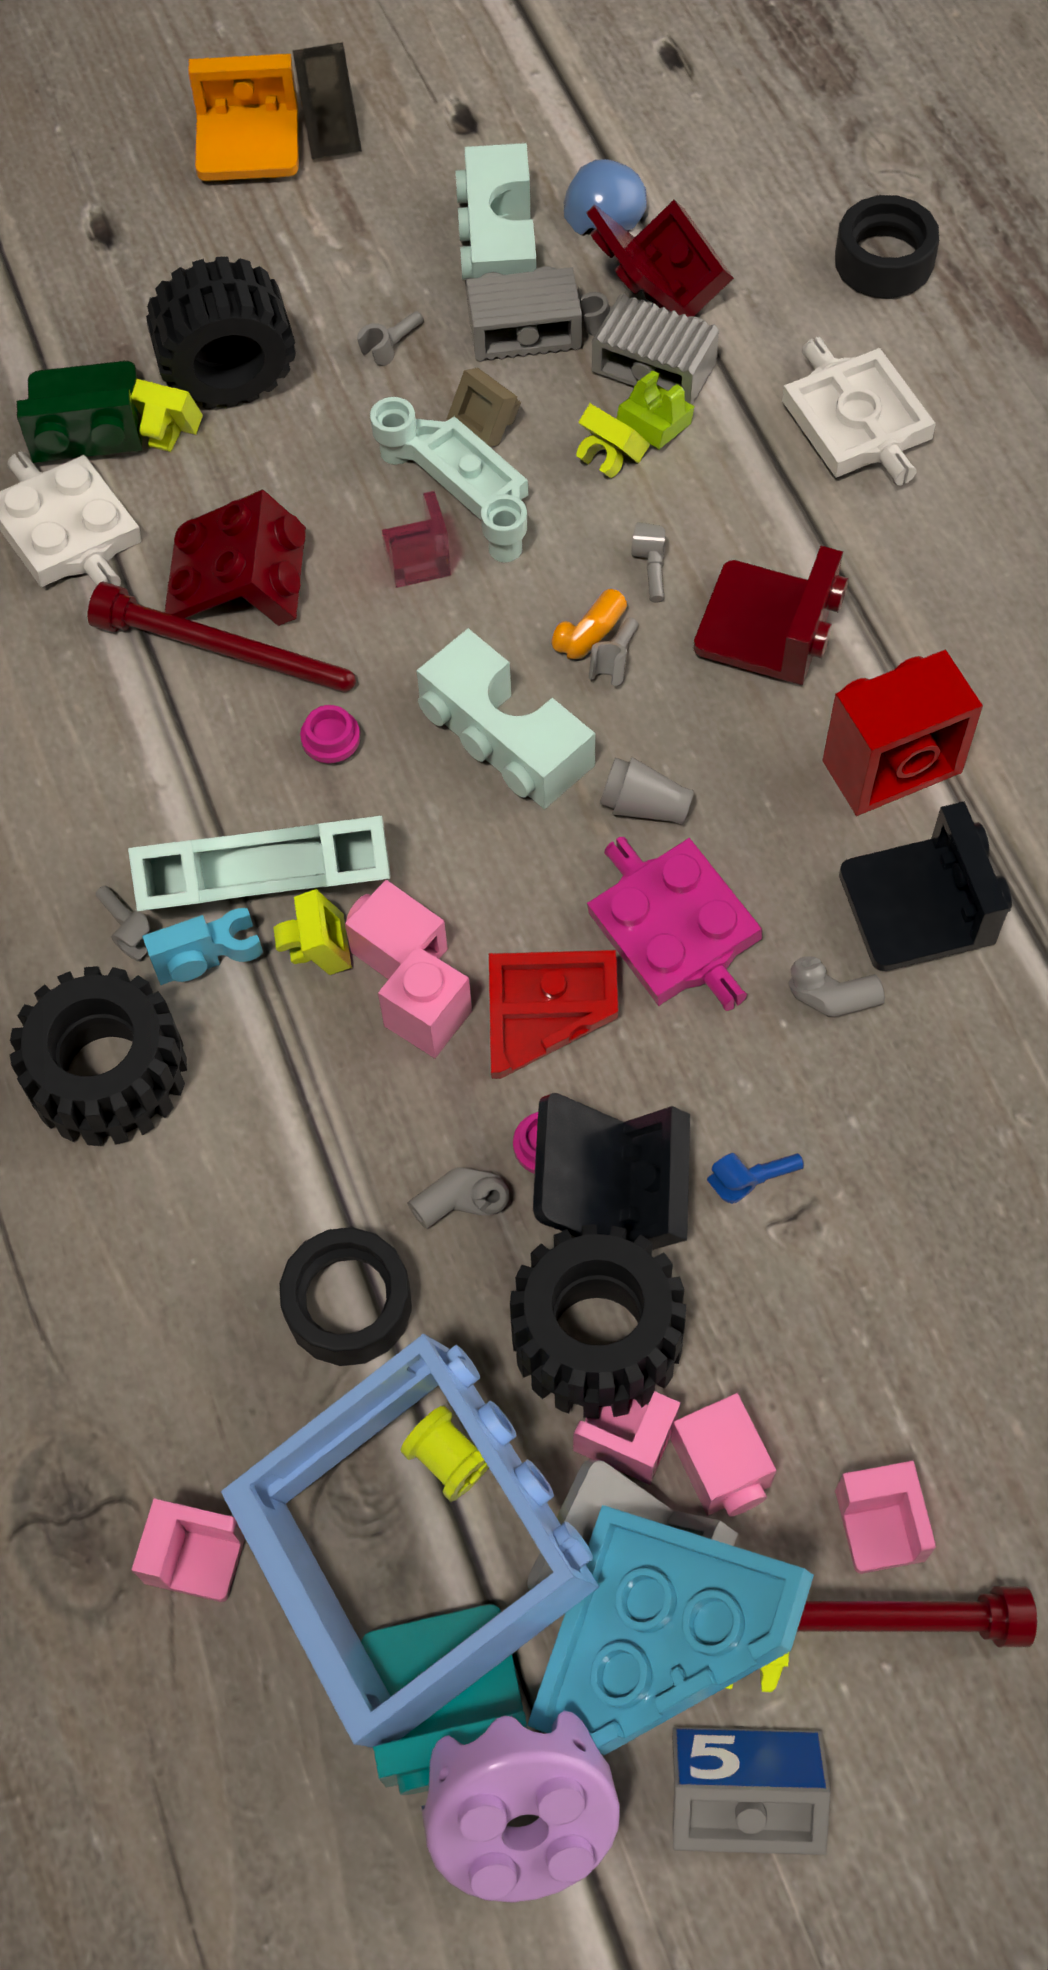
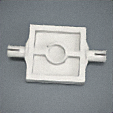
M815 337V343L813 339L809 340L804 345L802 353L807 357L815 370L807 377L784 385L782 396L784 405L835 478L866 465L879 462L887 469L896 485H903V481L908 483L915 476L916 468L912 466L902 451L931 440L936 423L880 348L858 357L838 359L834 358L821 337Z
M18 452L19 459L13 454L9 458L7 466L20 483L0 491V531L40 587L66 576L87 573L96 586L102 581L120 586V577L116 575L107 562L116 553L140 543V529L86 456H80L53 469L40 472L26 452Z

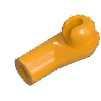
M607 589L602 592L577 626L568 621L559 623L552 636L551 644L553 649L560 653H566L567 659L584 658L592 650V646L600 642L612 630L625 612L627 601L623 594L615 589Z

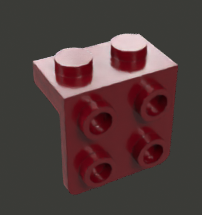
M675 200L668 204L636 237L597 205L594 204L586 212L596 227L590 233L593 240L610 258L616 256L620 262V265L615 268V272L622 282L635 294L642 290L646 299L656 304L659 308L665 307L667 311L675 310L679 316L685 314L687 317L695 316L734 279L687 211Z
M263 489L184 522L177 529L174 537L165 613L185 619L242 596L278 626L295 620L301 586L300 579L306 527L295 515L288 512Z
M820 546L808 580L737 560L727 561L722 567L695 635L693 647L695 653L707 659L803 685L812 658L822 659L832 629V624L826 622L829 611L839 613L846 593L849 578L839 576L843 551Z

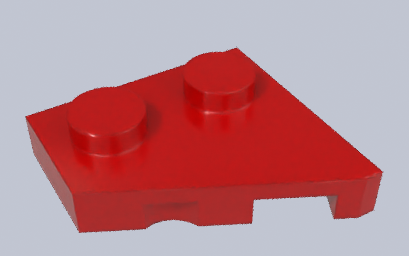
M616 950L489 953L492 1079H501L618 1018Z

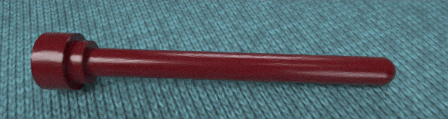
M104 581L100 582L95 587L89 601L87 612L89 625L112 633L117 632L119 629L126 631L132 626L341 692L352 690L356 684V677L349 669L139 605L135 597L129 596L126 588Z
M994 1586L989 1594H980L977 1601H806L797 1632H979L984 1640H993L997 1647H1030L1034 1643L1037 1632V1611L1033 1595L1025 1586Z

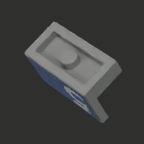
M673 1727L674 1797L672 1831L674 1851L827 1855L830 1786L821 1731Z

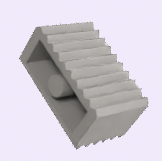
M543 266L535 269L533 272L508 275L491 272L484 274L480 278L466 279L469 322L475 359L482 362L485 358L492 361L496 356L503 359L507 355L514 358L517 354L524 357L528 353L534 356L538 352L545 355L549 350L554 353L560 349L566 352L570 348L577 351L582 347V313L573 267L556 269L550 266Z
M625 293L621 294L592 340V372L635 386L637 381L653 370L659 373L657 385L667 391L676 384L680 385L684 389L685 401L693 405L694 399L697 398L699 391L702 390L703 383H706L712 368L715 367L719 329L715 324L709 326L701 318L687 317L685 314L679 316L675 310L668 312L665 307L659 308L649 300H637L635 297L629 299Z

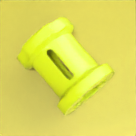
M440 1406L430 1412L416 1425L403 1442L400 1451L408 1460L415 1458L420 1460L444 1485L443 1495L450 1502H453L470 1490L489 1467L477 1447L452 1424V1412L445 1406Z

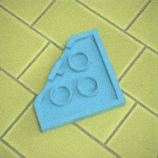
M602 1505L588 1545L593 1560L586 1564L599 1588L565 1613L527 1726L545 1733H552V1725L557 1716L563 1711L572 1712L585 1724L599 1752L602 1755L612 1752L790 1652L814 1575L799 1566Z

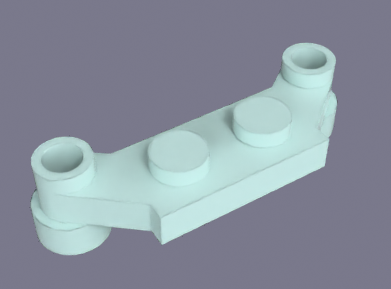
M388 397L378 401L371 409L370 419L372 434L375 440L379 442L382 459L393 465L414 460L481 520L482 532L488 540L489 553L493 559L499 562L516 560L522 553V538L527 532V509L521 500L528 495V480L455 416L446 422L415 419L413 406L403 398Z

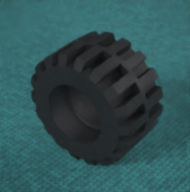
M216 257L214 262L205 263L204 259L193 261V267L185 270L180 267L171 273V281H161L155 288L157 296L150 297L147 305L149 315L146 316L147 326L163 382H166L168 387L188 391L195 403L200 401L203 407L215 408L218 404H225L226 408L238 406V402L244 400L250 403L259 399V394L263 391L271 392L278 386L277 379L285 378L291 370L289 363L295 360L296 350L294 347L295 339L280 289L275 279H270L268 272L261 266L252 269L251 262L241 258L235 262H229L228 257Z
M99 966L84 967V976L73 978L71 971L57 976L60 985L51 990L45 984L34 993L38 1000L36 1005L33 1007L24 1004L17 1015L23 1027L12 1028L10 1043L15 1052L9 1055L11 1066L18 1077L17 1080L41 1120L50 1129L56 1126L61 1137L72 1142L77 1139L80 1133L86 1144L90 1146H101L105 1136H111L115 1145L128 1142L127 1132L136 1128L144 1135L154 1128L151 1121L154 1115L159 1114L164 1118L167 1117L174 1108L169 1095L181 1096L185 1085L181 1072L187 1071V1057L183 1050V1042L166 1001L159 991L153 993L150 983L139 975L130 981L124 969L112 967L108 975H102ZM106 1037H119L132 1041L128 1054L113 1069L95 1076H77L68 1073L73 1058L87 1044Z
M597 1224L582 1225V1236L572 1238L567 1229L553 1235L554 1248L549 1250L542 1243L530 1253L531 1267L521 1265L515 1277L516 1291H511L510 1317L513 1351H516L517 1366L523 1378L531 1375L532 1390L542 1400L551 1392L555 1394L556 1409L569 1414L573 1404L583 1406V1418L599 1419V1407L611 1406L613 1417L628 1414L629 1400L635 1399L641 1407L645 1406L652 1398L655 1385L665 1389L673 1377L674 1364H679L686 1319V1304H683L684 1287L680 1276L672 1277L673 1263L664 1252L654 1258L652 1257L653 1242L642 1235H639L634 1243L626 1240L625 1228L611 1226L610 1235L597 1234ZM601 1298L614 1301L625 1307L634 1316L638 1325L628 1336L618 1342L608 1345H589L570 1337L557 1322L561 1315L572 1305L586 1299Z

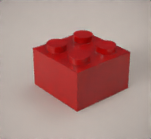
M946 649L925 658L921 656L909 658L898 665L895 670L870 680L867 678L854 680L847 684L840 692L835 693L822 761L854 814L859 816L961 774L983 705Z

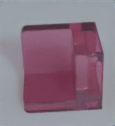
M435 491L423 493L424 521L382 530L383 545L396 588L451 576L448 532Z

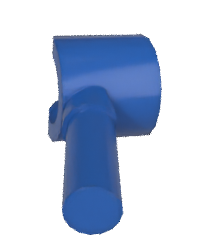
M730 1153L713 1164V1174L707 1178V1181L724 1201L733 1204L745 1198L756 1185L764 1183L768 1179L801 1170L804 1164L802 1157L797 1153L764 1164H757L747 1169L735 1153Z

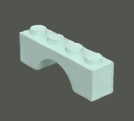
M383 816L128 848L137 911L391 878Z

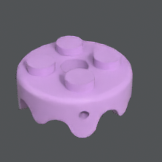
M563 1711L554 1721L552 1733L542 1734L533 1732L523 1727L517 1719L511 1716H502L496 1719L482 1736L469 1744L462 1745L450 1736L442 1737L432 1751L428 1797L426 1805L421 1806L427 1848L436 1869L448 1883L466 1894L484 1900L521 1902L537 1900L561 1892L588 1876L600 1864L613 1845L619 1828L620 1804L609 1763L599 1752L581 1719L572 1712ZM521 1815L539 1816L536 1821L527 1826L511 1827L507 1825L509 1821Z

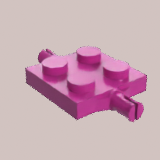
M625 837L616 838L617 846L613 841L610 842L605 848L604 853L623 876L616 885L587 903L588 912L653 1000L660 1006L684 989L707 984L723 1005L725 1011L734 1009V1001L737 1006L740 1005L747 997V993L741 989L727 971V968L738 954L762 939V928L690 838L660 857L647 860L646 862L640 859Z

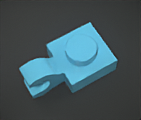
M248 908L231 910L222 918L207 924L204 916L201 915L142 936L160 985L172 981H190L201 976L207 969L220 965L217 957L219 955L227 956L234 961L247 962L256 959L263 953L258 935L244 940L233 938L237 932L253 926Z

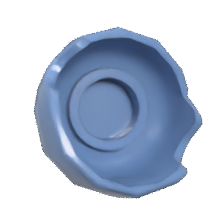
M594 160L582 166L571 181L564 199V218L575 232L583 235L586 230L596 228L586 213L595 204L624 229L631 230L645 213L646 188L639 175L630 167L613 160Z

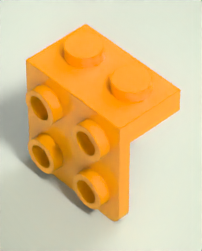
M291 54L189 59L188 74L197 114L195 156L197 177L203 181H225L295 175L298 172V98Z

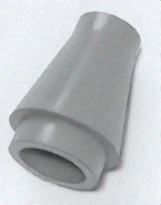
M615 757L600 804L614 808L612 812L614 815L671 821L683 825L694 790L682 787L631 757L630 762Z

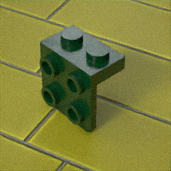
M118 361L32 372L28 376V399L16 400L17 419L32 462L71 459L83 455L89 457L141 451L140 413L133 404L131 397L136 380L138 379L135 364L131 361Z

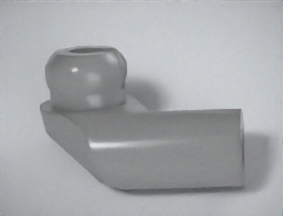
M811 956L799 958L791 967L792 978L789 981V986L795 998L826 1016L836 1017L884 1004L883 987L876 974L840 983L826 974V968L821 964L820 959Z
M457 1167L419 1193L407 1204L416 1219L427 1229L452 1210L483 1216L496 1214L507 1205L509 1190L498 1175Z

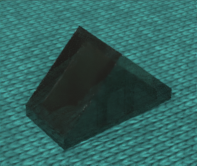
M343 42L292 50L300 110L311 159L315 160L362 152Z

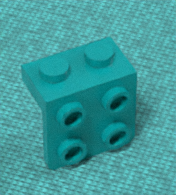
M483 1605L371 1631L362 1638L361 1643L391 1697L502 1611L495 1605ZM512 1654L400 1740L373 1746L378 1777L386 1788L398 1785L400 1795H411L429 1791L430 1759L433 1748L442 1737L450 1736L462 1745L469 1744L482 1736L489 1726L502 1716H511L528 1729Z

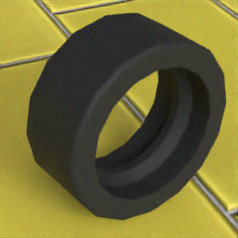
M877 195L862 199L845 212L839 223L835 249V267L842 280L857 292L875 298H897L911 294L928 281L934 269L939 245V225L932 213L914 200L898 195ZM873 236H892L904 240L915 251L912 254L898 258L881 257L869 253L858 245V242Z
M354 1227L328 1229L304 1241L288 1259L279 1283L280 1307L297 1344L315 1359L338 1366L365 1364L388 1352L405 1332L412 1311L408 1273L396 1249L377 1234ZM357 1260L367 1263L379 1272L386 1286V1302L381 1315L373 1324L356 1333L336 1334L325 1331L313 1321L307 1310L306 1293L311 1280L320 1270L336 1262Z

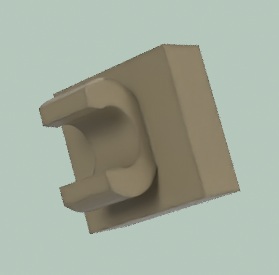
M468 369L463 372L447 420L455 416L489 447L500 444L506 425L514 423L521 402L515 394L481 369Z

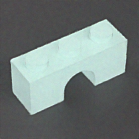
M527 143L464 147L466 169L455 170L457 203H468V207L458 208L460 241H470V246L460 247L462 280L480 278L484 274L491 272L503 275L533 272L537 269L534 225L530 212Z
M469 628L416 670L419 688L418 704L425 716L437 726L446 725L460 738L463 747L473 758L481 762L487 760L501 772L504 781L515 794L523 798L529 796L544 810L595 766V732L555 699L551 698L535 712L523 716L508 715L497 709L511 697L510 662Z

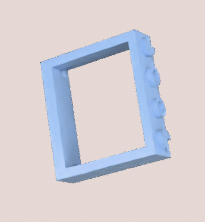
M424 1333L221 1491L353 1744L372 1748L376 1745L398 1741L599 1588V1585L586 1566L587 1563L593 1560L588 1545L570 1523H559L547 1503L554 1497L549 1483L531 1461L521 1462L510 1444V1441L516 1437L512 1424L494 1402L489 1401L485 1404L473 1385L480 1379L479 1372L473 1362L458 1345L449 1349ZM439 1385L553 1573L390 1697L286 1503Z

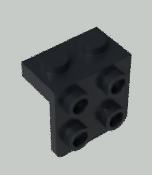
M965 801L940 808L931 839L850 858L841 864L839 878L872 965L876 969L890 971L996 944L1007 913L1012 908L1011 893L1005 878L1002 875H995L988 858L989 841L986 831L980 822H973Z
M559 1093L543 1096L539 1101L533 1192V1214L537 1221L559 1231L567 1229L569 1234L575 1237L582 1236V1225L597 1224V1234L610 1235L611 1226L625 1228L626 1240L634 1243L639 1235H642L653 1242L652 1250L687 1241L690 1114L670 1106L623 1122Z

